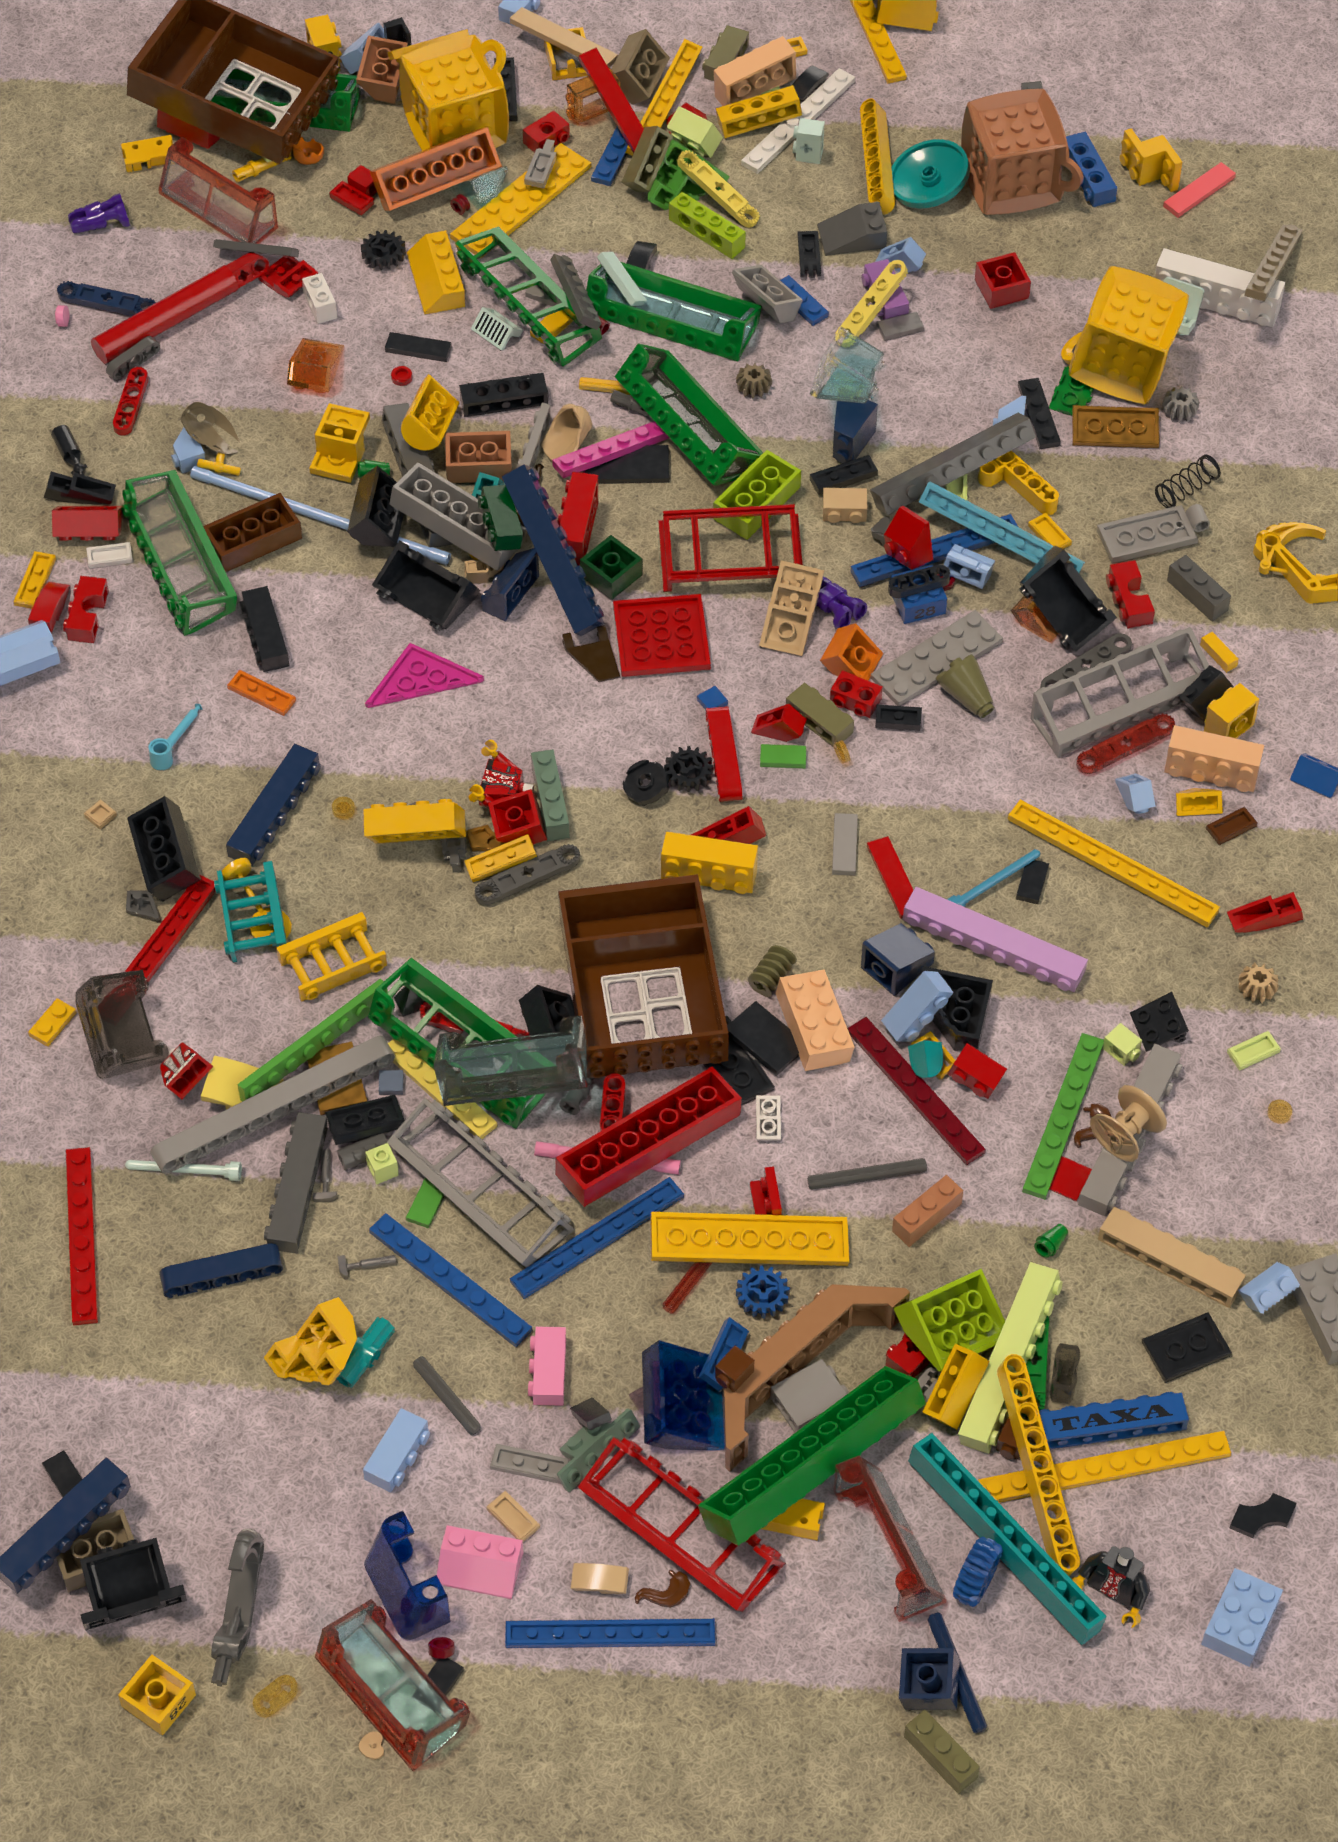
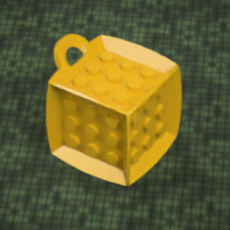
M466 35L426 45L401 57L399 78L403 108L411 131L422 151L483 127H488L495 148L506 144L509 130V111L504 81L501 76V71L506 62V50L502 43L493 39L482 42L476 35ZM489 51H494L496 54V62L492 68L485 56Z
M1110 266L1096 292L1083 331L1069 339L1062 348L1061 357L1065 363L1070 365L1069 375L1106 394L1136 403L1148 404L1162 375L1169 348L1183 321L1189 295L1154 277L1129 269Z

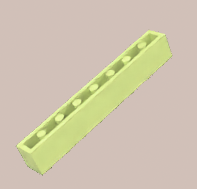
M1030 1262L989 1359L990 1362L958 1432L961 1445L988 1454L992 1446L997 1445L1001 1424H1005L1009 1416L997 1375L998 1367L1011 1354L1021 1356L1025 1363H1027L1028 1359L1034 1357L1036 1340L1038 1337H1042L1045 1329V1318L1051 1315L1054 1307L1053 1299L1055 1295L1060 1294L1063 1282L1060 1280L1058 1270ZM1007 1365L1010 1372L1016 1373L1013 1366ZM1014 1389V1393L1016 1395L1018 1394V1390Z

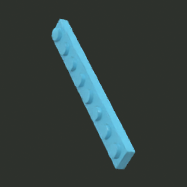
M928 482L919 500V503L1036 564L1053 547V545L932 482ZM1067 553L1071 557L1069 561L1074 564V568L1080 573L1085 562Z

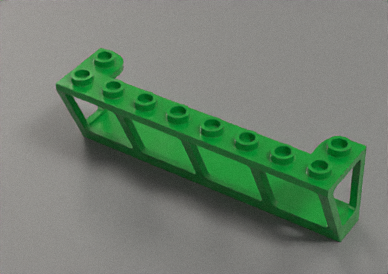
M499 226L455 242L457 248L456 255L462 262L460 267L466 275L471 274L472 276L478 274L483 284L487 288L491 287L499 300L503 299L508 309L512 313L516 312L520 321L525 326L528 324L537 338L541 337L544 340L543 342L549 350L547 354L553 363L558 362L563 367L602 339L600 328L596 330L579 323L566 293ZM492 236L493 242L474 256L464 247V245ZM497 245L507 254L485 263L478 261L480 257ZM513 260L532 280L505 288L487 269ZM538 285L557 305L536 313H530L512 294ZM563 310L581 329L554 337L537 319ZM585 334L590 337V340L566 358L563 357L560 348L562 343Z
M412 957L375 989L368 1018L376 1026H380L389 1033L393 1039L406 1046L410 1052L426 1061L430 1067L443 1074L448 1081L453 1082L468 1096L481 1103L486 1110L493 1112L505 1124L517 1129L555 1084L560 1070L558 1067ZM400 976L399 980L386 993L384 990ZM402 986H406L432 1006L413 1030L393 1015L395 1004L392 998ZM437 1012L442 1013L469 1034L450 1058L419 1035L421 1030ZM473 1040L479 1041L506 1062L487 1086L456 1063L458 1057ZM510 1068L516 1069L537 1085L526 1097H523L514 1090H508L502 1098L493 1089ZM532 1097H534V1098L532 1099V1101H531V1102L527 1105V1107L525 1108L527 1102H528Z

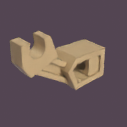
M479 559L465 561V578L472 583H487L490 577L504 569L505 564L497 571Z

